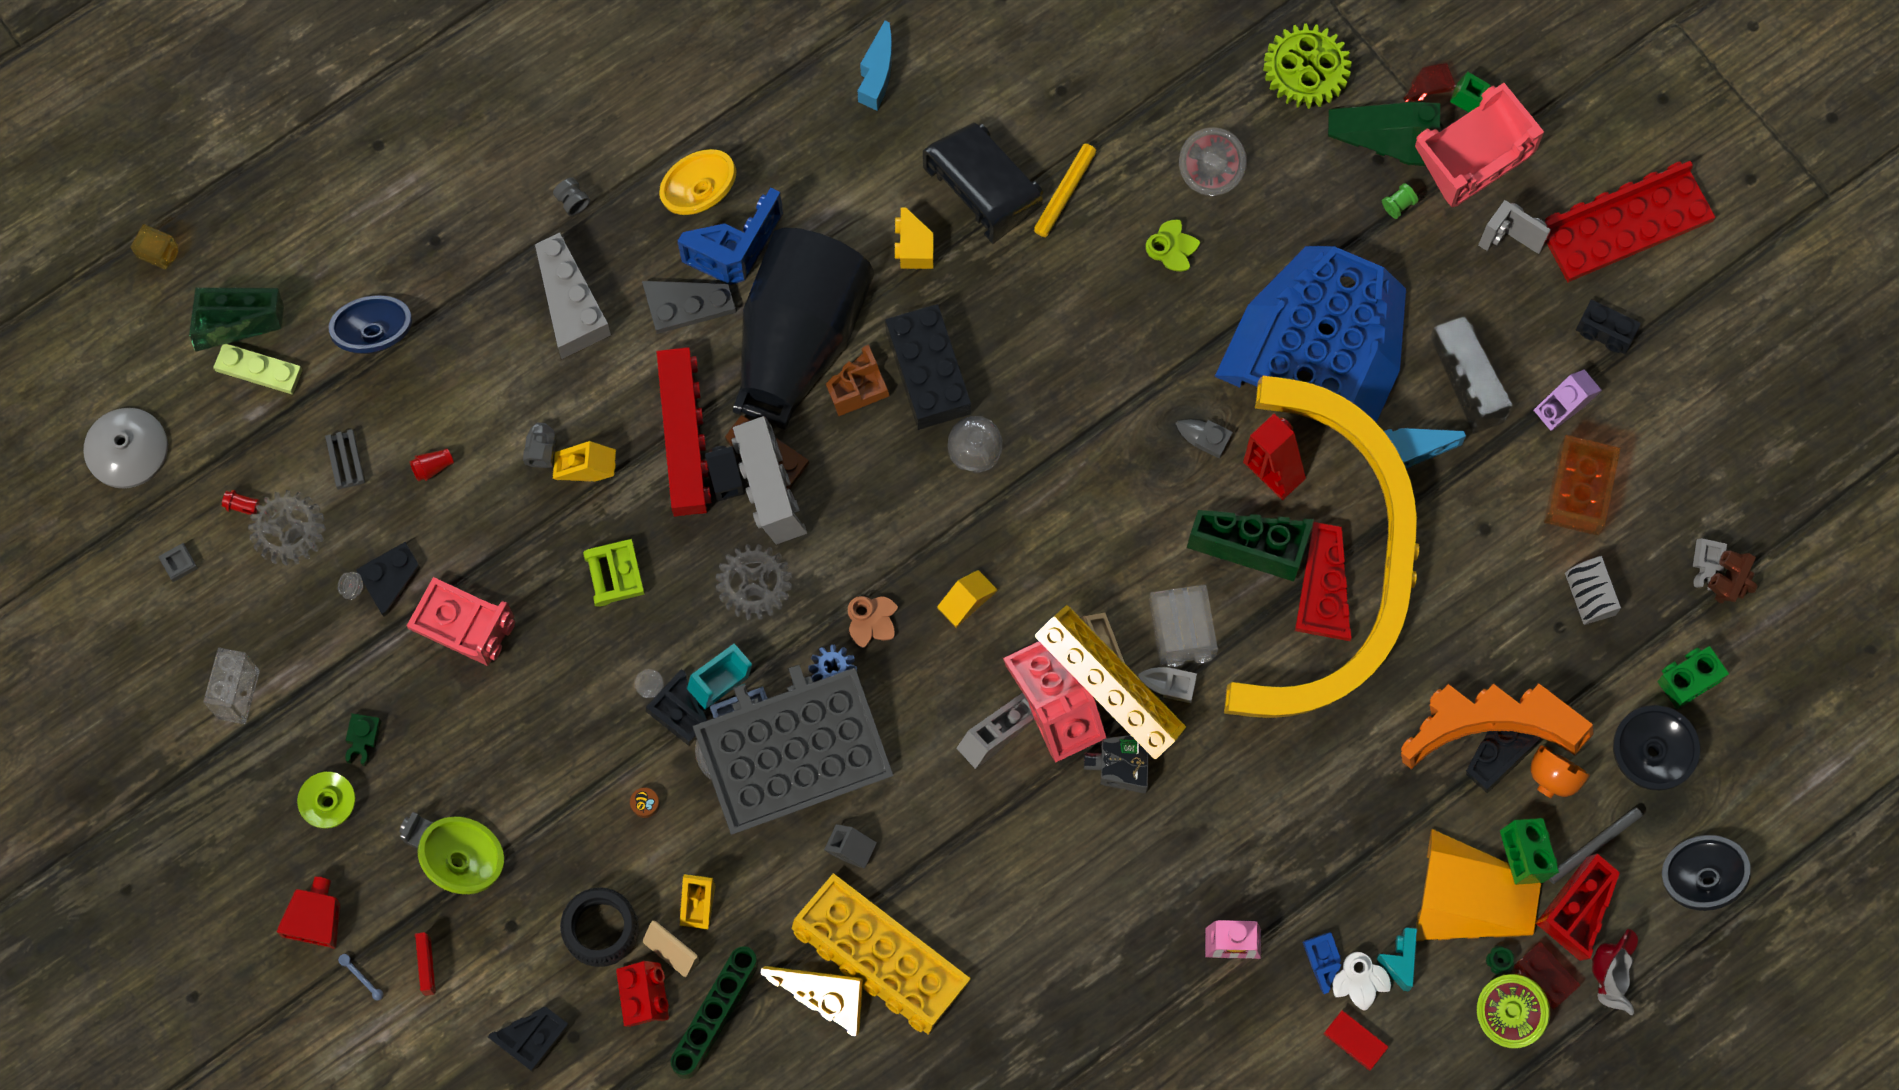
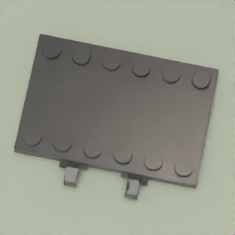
M800 665L789 667L787 669L790 672L793 685L787 687L788 692L759 702L758 698L750 699L745 684L736 686L733 689L738 702L732 704L734 711L692 726L731 835L893 776L855 668L813 682L811 676L804 678Z

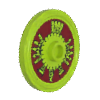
M1507 974L1493 979L1484 987L1477 1002V1017L1482 1030L1493 1042L1507 1048H1522L1536 1042L1544 1034L1550 1020V1006L1546 994L1536 982L1522 975Z

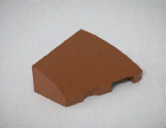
M869 345L861 349L862 354L853 363L848 361L843 366L842 371L838 375H834L826 383L838 416L890 396Z

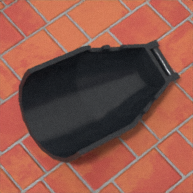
M781 228L773 232L743 308L741 382L733 413L738 415L744 413L756 418L764 416L768 422L777 424L778 428L786 430L793 411L813 389L814 384L822 374L827 372L840 353L842 354L847 348L874 277V270L870 262L858 251L841 241L801 228ZM748 398L781 408V414L747 403Z

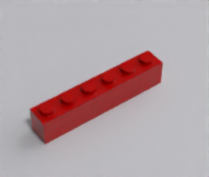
M689 347L656 351L673 516L707 513L706 504L711 503L710 487H704V477H709L707 461H702L701 451H706L704 434L699 435L698 425H703L702 408L696 407V399H701L699 382H694L693 373H698L697 357H691Z

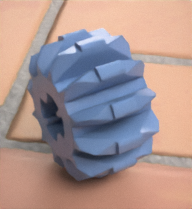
M833 644L830 646L831 652L827 653L824 647L819 649L822 657L812 655L811 660L815 664L808 667L809 672L814 674L811 677L813 682L855 668L857 672V666L852 665L855 661L854 656H846L847 649L844 647L837 653L836 646ZM834 665H837L838 672L833 670L831 673H828L827 667L833 668Z

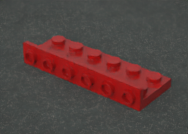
M1688 161L1683 164L1682 162H1676L1662 173L1652 172L1642 179L1643 181L1635 184L1628 182L1614 193H1602L1590 203L1585 204L1581 202L1571 207L1570 211L1560 214V212L1548 216L1545 219V223L1551 231L1546 243L1567 283L1713 222L1715 215L1691 173L1692 162Z

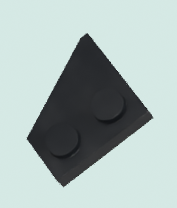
M406 542L359 567L356 571L382 616L385 617L390 612L389 608L398 596L402 595L406 589L407 582L413 579L420 566Z
M681 669L646 706L645 712L690 746L696 739L692 726L707 721L703 710L700 709L698 701L687 690V676L685 671Z
M545 1006L526 1018H520L512 1022L511 1025L497 1032L490 1033L488 1038L530 1071L534 1072L569 1027V1024Z

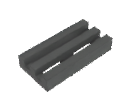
M351 429L343 434L338 432L334 436H331V434L326 435L325 438L337 489L364 484L365 480L354 431ZM349 439L357 474L356 479H352L344 440ZM336 442L339 445L346 477L344 482L341 479L334 443Z

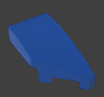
M1331 932L1302 942L1323 994L1329 993L1331 983L1341 967V959Z

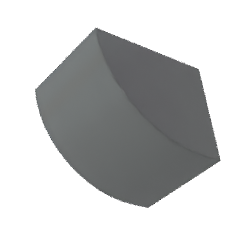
M836 824L824 850L847 863L865 868L877 842L853 827Z

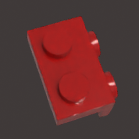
M642 961L616 969L625 1027H632L654 1020L666 1021L669 1019V1004L665 994V976L661 963Z

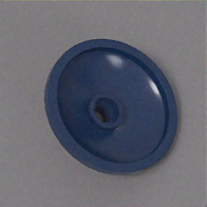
M381 295L363 297L345 304L335 312L329 322V334L334 344L343 350L357 354L377 353L391 348L406 336L412 325V316L408 306L399 299Z

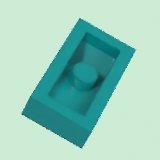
M1404 928L1401 936L1397 935L1395 952L1400 953V956L1379 954L1377 957L1380 965L1403 991H1410L1413 987L1417 929Z

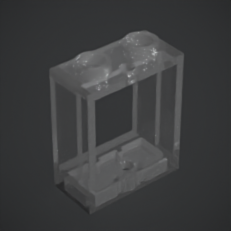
M218 647L204 698V704L217 719L246 724L260 672L247 653ZM247 691V695L242 697L241 693Z

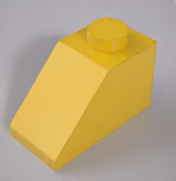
M588 441L557 451L554 455L553 479L599 481L614 476L616 466V449Z

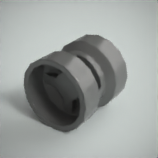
M573 177L560 182L553 190V195L564 204L563 208L569 216L580 213L590 203V198L585 192H581L579 183Z

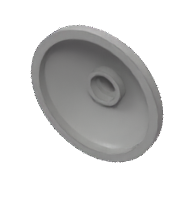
M121 408L106 413L91 426L84 442V458L91 473L102 483L115 488H132L152 479L162 468L168 452V440L162 425L151 414L136 408ZM125 438L124 444L117 445L119 439Z

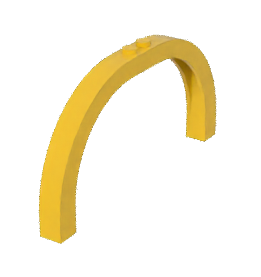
M1262 376L1257 384L1255 408L1302 415L1317 420L1342 434L1362 453L1372 467L1384 494L1388 516V539L1380 609L1368 638L1358 652L1333 674L1308 684L1291 687H1267L1231 682L1227 685L1225 714L1277 718L1308 713L1346 696L1367 680L1382 664L1396 643L1405 621L1411 588H1414L1416 584L1417 573L1413 571V563L1419 555V544L1415 543L1417 517L1410 478L1398 451L1378 424L1358 406L1326 388L1292 379Z

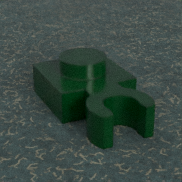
M351 714L345 741L353 744V746L346 752L345 759L347 763H352V758L355 754H361V765L366 766L368 764L369 756L366 749L367 747L375 748L381 724L380 718Z

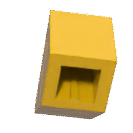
M901 207V217H895V234H900V243H895V259H900L901 269H933V232L907 208Z

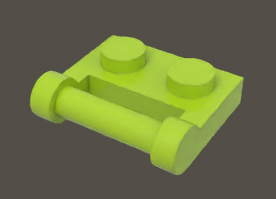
M632 539L591 548L583 552L584 559L589 564L595 596H593L595 606H605L611 602L645 595ZM607 557L614 590L606 592L599 559Z

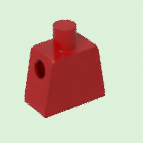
M314 877L310 892L296 889L277 929V933L282 938L333 949L336 948L340 902L335 897L327 896L331 880Z

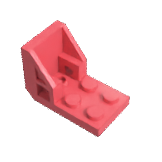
M1040 641L1003 658L1007 669L1027 698L1034 720L1055 762L1106 739L1094 697Z

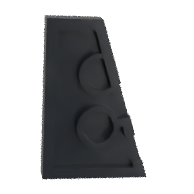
M1488 731L1466 770V775L1488 793L1544 739L1535 735L1514 731Z

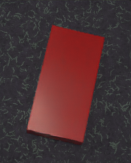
M426 932L416 933L420 991L424 996L435 995L436 987L431 938Z
M1343 1010L1324 1032L1327 1038L1369 1071L1388 1048L1386 1044Z

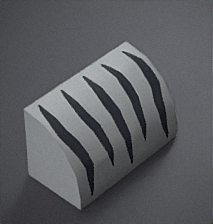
M1602 556L1582 562L1565 573L1584 625L1616 616L1621 607Z

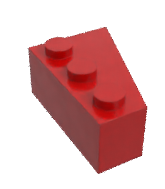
M1273 414L1250 435L1243 463L1283 501L1306 479L1295 433L1292 431L1293 427L1285 418H1279L1276 414Z
M1599 854L1586 857L1535 924L1579 961L1591 959L1592 948L1597 933L1601 930V922L1606 907L1609 906L1620 872Z

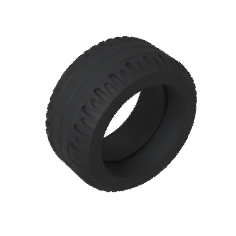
M600 887L582 891L570 900L561 917L560 931L564 944L577 960L594 967H606L623 960L632 951L637 941L639 923L632 905L622 894L612 889ZM603 904L615 907L621 913L624 920V930L619 940L611 947L603 950H591L581 945L575 933L576 923L581 914L595 905Z

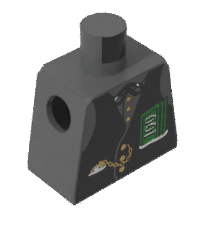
M1131 735L1106 738L1102 740L1101 753H1084V770H1101V785L1146 793L1148 752Z

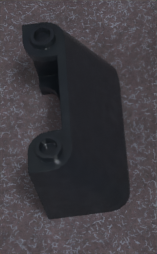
M973 122L923 150V168L931 177L937 174L939 181L944 180L975 214V220L979 224L982 223L988 229L984 235L994 244L1043 205L1041 196L1043 190L1037 182H1031L990 138L991 135L983 124L978 125Z

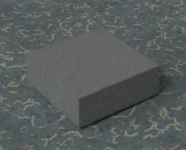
M184 543L158 556L172 582L198 569Z

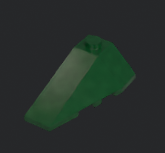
M1407 102L1329 109L1328 137L1356 147L1363 146L1376 151V154L1397 158L1401 163L1407 165L1426 166L1415 147L1416 138L1426 129L1431 131L1437 129L1440 132V103Z

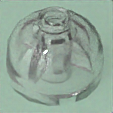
M969 416L961 419L953 426L948 436V453L951 461L958 468L973 471V473H980L989 470L998 462L1002 452L1003 439L998 427L991 420L982 416Z

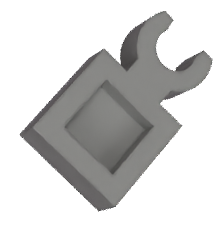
M1703 538L1697 539L1693 567L1700 568V572L1694 578V587H1703L1705 578L1709 584L1711 577L1716 572H1723L1724 567L1719 564L1722 553L1726 551L1727 544Z

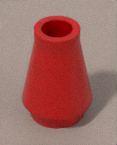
M446 448L441 451L416 455L415 459L410 461V466L418 481L423 479L428 481L444 468L453 464L454 461L451 453Z

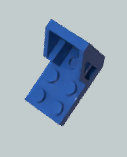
M770 188L767 195L763 194L760 197L756 206L757 212L753 218H748L743 232L727 224L683 232L677 241L681 261L728 285L745 281L783 215L781 193Z

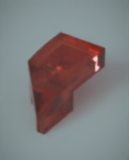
M1448 64L1423 67L1413 79L1412 85L1404 97V101L1424 100L1429 94L1451 92L1456 85Z

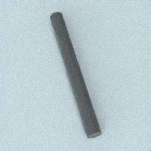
M1637 807L1633 808L1558 866L1559 873L1548 880L1555 884L1581 864L1586 857L1593 855L1643 816L1641 811Z

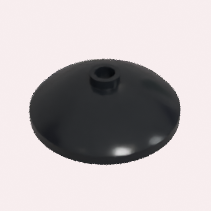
M1651 705L1632 711L1621 721L1613 739V754L1621 772L1634 784L1649 790H1668L1685 782L1694 772L1700 758V742L1693 725L1681 713L1665 706ZM1649 748H1653L1656 750V757H1652L1649 755Z
M1703 835L1680 843L1669 853L1663 864L1662 879L1667 893L1678 904L1699 911L1716 910L1733 903L1745 892L1751 879V866L1747 854L1737 843L1721 836Z

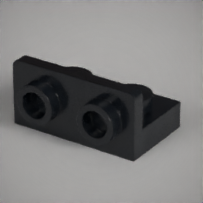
M1591 299L1576 331L1580 332L1588 340H1596L1605 344L1606 348L1612 352L1626 354L1641 323Z

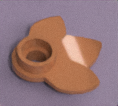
M859 596L852 599L848 605V616L852 620L849 632L854 642L858 646L865 648L872 637L882 641L893 639L895 633L894 626L889 616L896 612L898 606L886 597H877L871 600L868 597ZM859 607L867 609L864 615H859L856 611Z

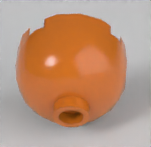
M1540 745L1531 761L1530 769L1532 778L1539 784L1537 790L1549 798H1552L1554 794L1568 797L1579 792L1587 782L1590 774L1562 755L1553 754V750Z

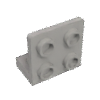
M1504 200L1486 225L1478 246L1488 251L1492 244L1497 246L1504 235L1508 234L1539 254L1551 230L1542 220L1532 218L1524 213V210L1519 205Z

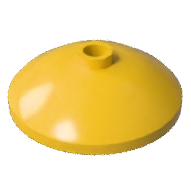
M709 149L692 153L679 160L666 173L660 185V199L669 211L679 215H693L709 210L721 202L732 188L736 178L735 164L728 154L720 150Z

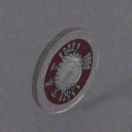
M1217 127L1204 128L1192 134L1185 141L1179 156V168L1185 182L1196 192L1209 196L1225 194L1234 189L1242 180L1247 166L1246 151L1241 141L1230 131Z

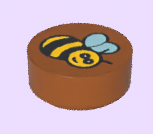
M639 788L632 794L630 806L637 816L648 818L658 811L659 798L652 789Z

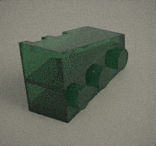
M195 287L189 332L195 351L198 352L281 329L284 304L279 289Z

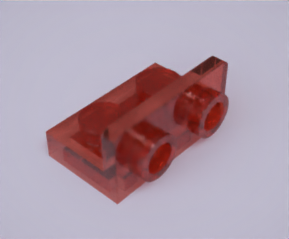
M1541 942L1514 965V968L1517 970L1515 974L1530 978L1542 988L1547 996L1549 1006L1553 1010L1581 986Z

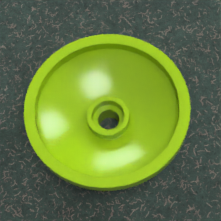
M447 817L432 823L424 831L418 844V859L422 870L433 883L449 892L457 894L482 892L496 882L503 869L504 854L497 837L487 827L469 818Z

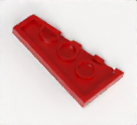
M1317 522L1313 523L1295 631L1351 641L1342 527Z

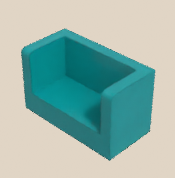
M733 644L691 674L687 690L706 709L734 687L745 681L749 676L752 663Z

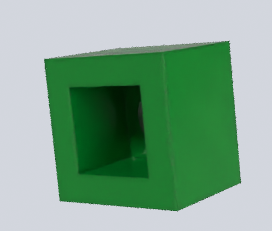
M1467 72L1457 83L1450 102L1469 113L1480 105L1483 99L1481 95L1490 88V84Z

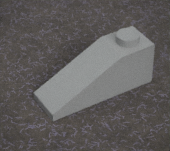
M1021 693L968 730L956 749L975 769L992 758L1035 721L1025 695Z

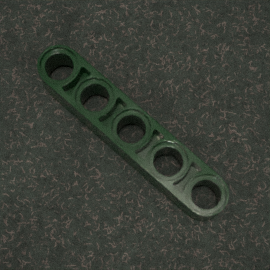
M741 946L731 953L671 1058V1066L678 1077L689 1079L696 1075L755 974L758 960L751 948ZM742 955L752 958V962L747 968H740L736 965L737 959ZM726 981H735L737 989L733 993L726 994L722 991V985ZM712 1006L722 1008V1015L717 1019L707 1017V1011ZM698 1031L708 1034L707 1041L702 1045H696L692 1042L693 1035ZM683 1057H690L693 1060L692 1067L686 1071L679 1070L677 1068L678 1061Z

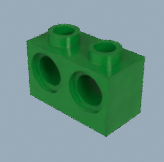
M1710 646L1702 651L1697 647L1685 655L1686 661L1679 665L1675 661L1661 670L1663 675L1657 682L1676 709L1681 708L1723 682L1729 675V672ZM1697 663L1707 665L1709 673L1700 672L1697 668ZM1679 677L1683 679L1686 683V688L1676 686L1674 678Z
M1543 818L1514 820L1500 830L1515 885L1544 883L1559 873L1557 860L1549 839V832L1546 829Z

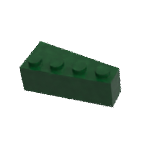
M1198 510L1187 548L1294 582L1314 519L1297 521L1290 520V517L1273 519L1261 518V515L1250 514V516H1237L1235 513Z

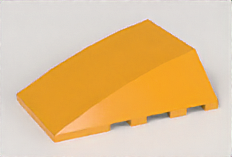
M1431 829L1421 910L1418 913L1416 922V941L1533 936L1541 883L1515 885L1509 863Z

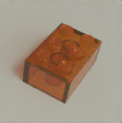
M1565 435L1559 447L1544 523L1599 536L1606 523L1621 448Z

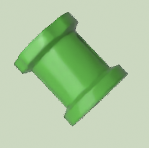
M1406 183L1400 185L1399 190L1391 197L1382 199L1384 209L1394 219L1400 217L1401 212L1408 206L1418 203L1416 193Z

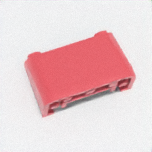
M1505 83L1498 87L1491 86L1481 95L1483 99L1477 108L1444 130L1438 132L1437 129L1432 131L1426 129L1416 138L1415 147L1444 199L1452 208L1463 203L1526 161L1538 149L1544 131Z

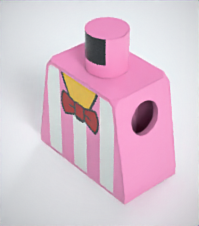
M1214 921L1205 928V957L1261 959V929L1258 922Z

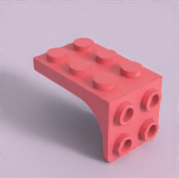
M433 577L409 620L407 628L489 666L491 660L495 661L498 658L502 649L500 643L505 635L508 636L512 632L515 620H513L514 615L508 603L501 601L499 606L488 603Z

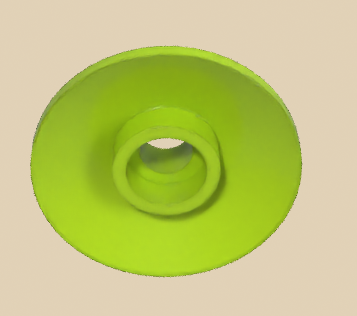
M334 772L317 773L307 779L300 788L297 799L298 809L301 816L310 825L323 829L333 828L345 822L351 815L355 806V792L350 782L342 775ZM327 798L333 799V804L330 807L324 806V801Z

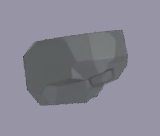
M537 422L531 427L526 437L523 454L525 465L539 468L553 467L556 436L554 430L546 423Z

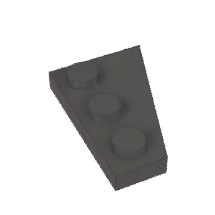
M642 281L656 334L736 313L728 284Z

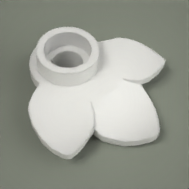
M1354 952L1346 957L1343 963V970L1335 975L1332 983L1335 997H1343L1349 994L1353 1003L1363 1011H1366L1372 1005L1376 991L1388 992L1391 990L1390 978L1385 969L1372 964L1369 956L1362 952ZM1362 962L1363 969L1361 972H1355V963Z

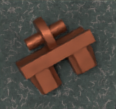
M1724 551L1722 553L1719 564L1728 569L1725 576L1720 573L1714 574L1708 584V587L1716 593V601L1724 603V601L1736 602L1737 598L1743 599L1746 592H1756L1758 586L1752 581L1755 573L1750 571L1755 561V556L1750 553L1739 554L1734 551Z

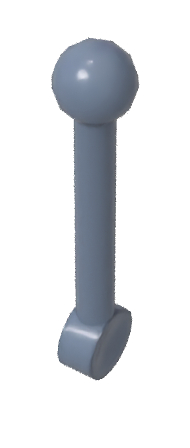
M342 954L338 959L340 965L347 967L368 988L374 1000H381L383 998L382 990L376 989L351 963V958L347 954Z

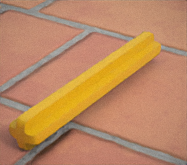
M1083 144L1035 225L1034 232L1042 237L1048 236L1094 158L1096 149L1093 146Z

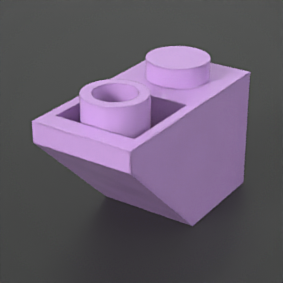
M1582 370L1569 375L1534 411L1552 431L1583 409L1602 390L1589 374Z

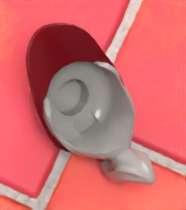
M1627 929L1617 944L1603 943L1599 945L1592 958V972L1599 983L1598 1000L1607 1007L1624 1010L1628 1014L1633 1015V1005L1624 995L1630 983L1629 969L1633 963L1631 956L1637 947L1638 936L1633 930Z

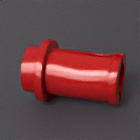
M232 490L231 492H225L221 506L226 508L228 512L234 510L255 517L260 500L236 494V490Z

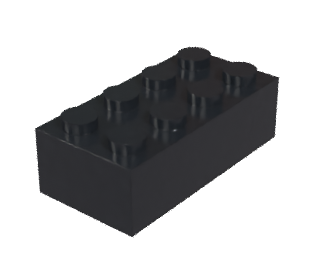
M938 304L885 319L886 333L918 430L971 415V402Z

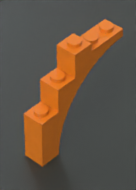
M1448 684L1443 690L1438 689L1430 699V711L1434 717L1429 716L1425 719L1420 727L1421 731L1415 738L1410 737L1401 748L1402 762L1412 769L1425 756L1442 745L1466 735L1487 731H1514L1535 735L1556 743L1573 755H1576L1593 736V724L1540 684L1533 690L1528 689L1520 699L1521 704L1495 684L1488 690L1483 689L1477 695L1475 704Z

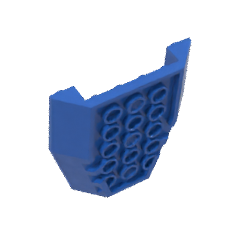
M1305 246L1248 304L1215 377L1239 388L1243 381L1257 387L1258 380L1262 376L1300 381L1297 378V373L1307 371L1312 376V380L1307 383L1326 388L1346 398L1377 423L1400 371L1406 288L1384 267L1335 246ZM1351 277L1355 281V285L1351 288H1346L1342 286L1340 279ZM1327 323L1333 327L1334 332L1330 335H1324L1319 331L1318 327L1321 324Z

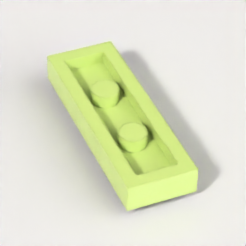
M223 343L213 367L216 372L292 395L302 373L301 366Z

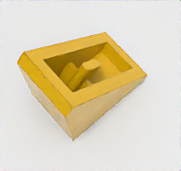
M977 570L959 579L937 606V609L957 628L998 590Z
M684 874L680 926L709 928L716 887L713 878Z

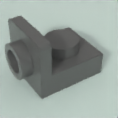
M412 812L410 818L406 817L401 824L399 832L402 834L400 838L404 843L418 849L421 836L433 822Z

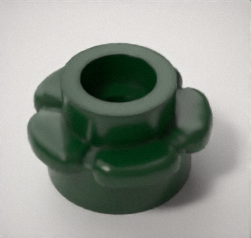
M1496 946L1487 955L1486 963L1487 966L1491 967V971L1494 974L1502 975L1513 970L1515 957L1511 950L1502 946ZM1502 958L1503 963H1499L1498 959Z

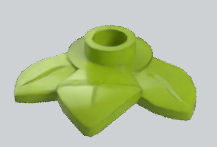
M1170 220L1161 225L1158 234L1148 238L1146 252L1152 259L1161 260L1167 269L1179 272L1190 269L1187 257L1197 250L1200 241L1190 235L1181 233L1182 224L1180 220ZM1156 245H1162L1164 247V250L1157 251L1154 247Z

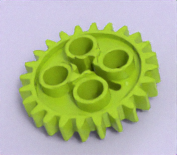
M1304 24L1301 31H1299L1296 25H1293L1292 33L1284 29L1282 37L1276 35L1274 38L1275 44H1269V53H1265L1264 58L1266 63H1264L1263 71L1268 72L1266 73L1265 80L1272 81L1270 90L1279 89L1277 98L1283 95L1287 96L1286 104H1289L1294 99L1298 108L1302 102H1306L1307 108L1310 109L1314 101L1318 107H1321L1323 99L1331 103L1332 94L1339 97L1341 93L1340 88H1346V79H1349L1351 73L1348 69H1350L1352 62L1347 60L1350 52L1342 51L1345 46L1344 42L1336 44L1337 34L1331 37L1327 36L1328 28L1320 33L1318 32V25L1314 26L1313 31L1309 30L1307 24ZM1302 46H1308V47H1310L1312 50H1311V51H1304V50H1302L1300 47H1302ZM1322 63H1328V64H1330L1332 67H1331V68H1324V67H1322L1320 64H1322ZM1291 64L1294 68L1286 69L1282 65ZM1311 81L1314 85L1306 86L1302 82Z

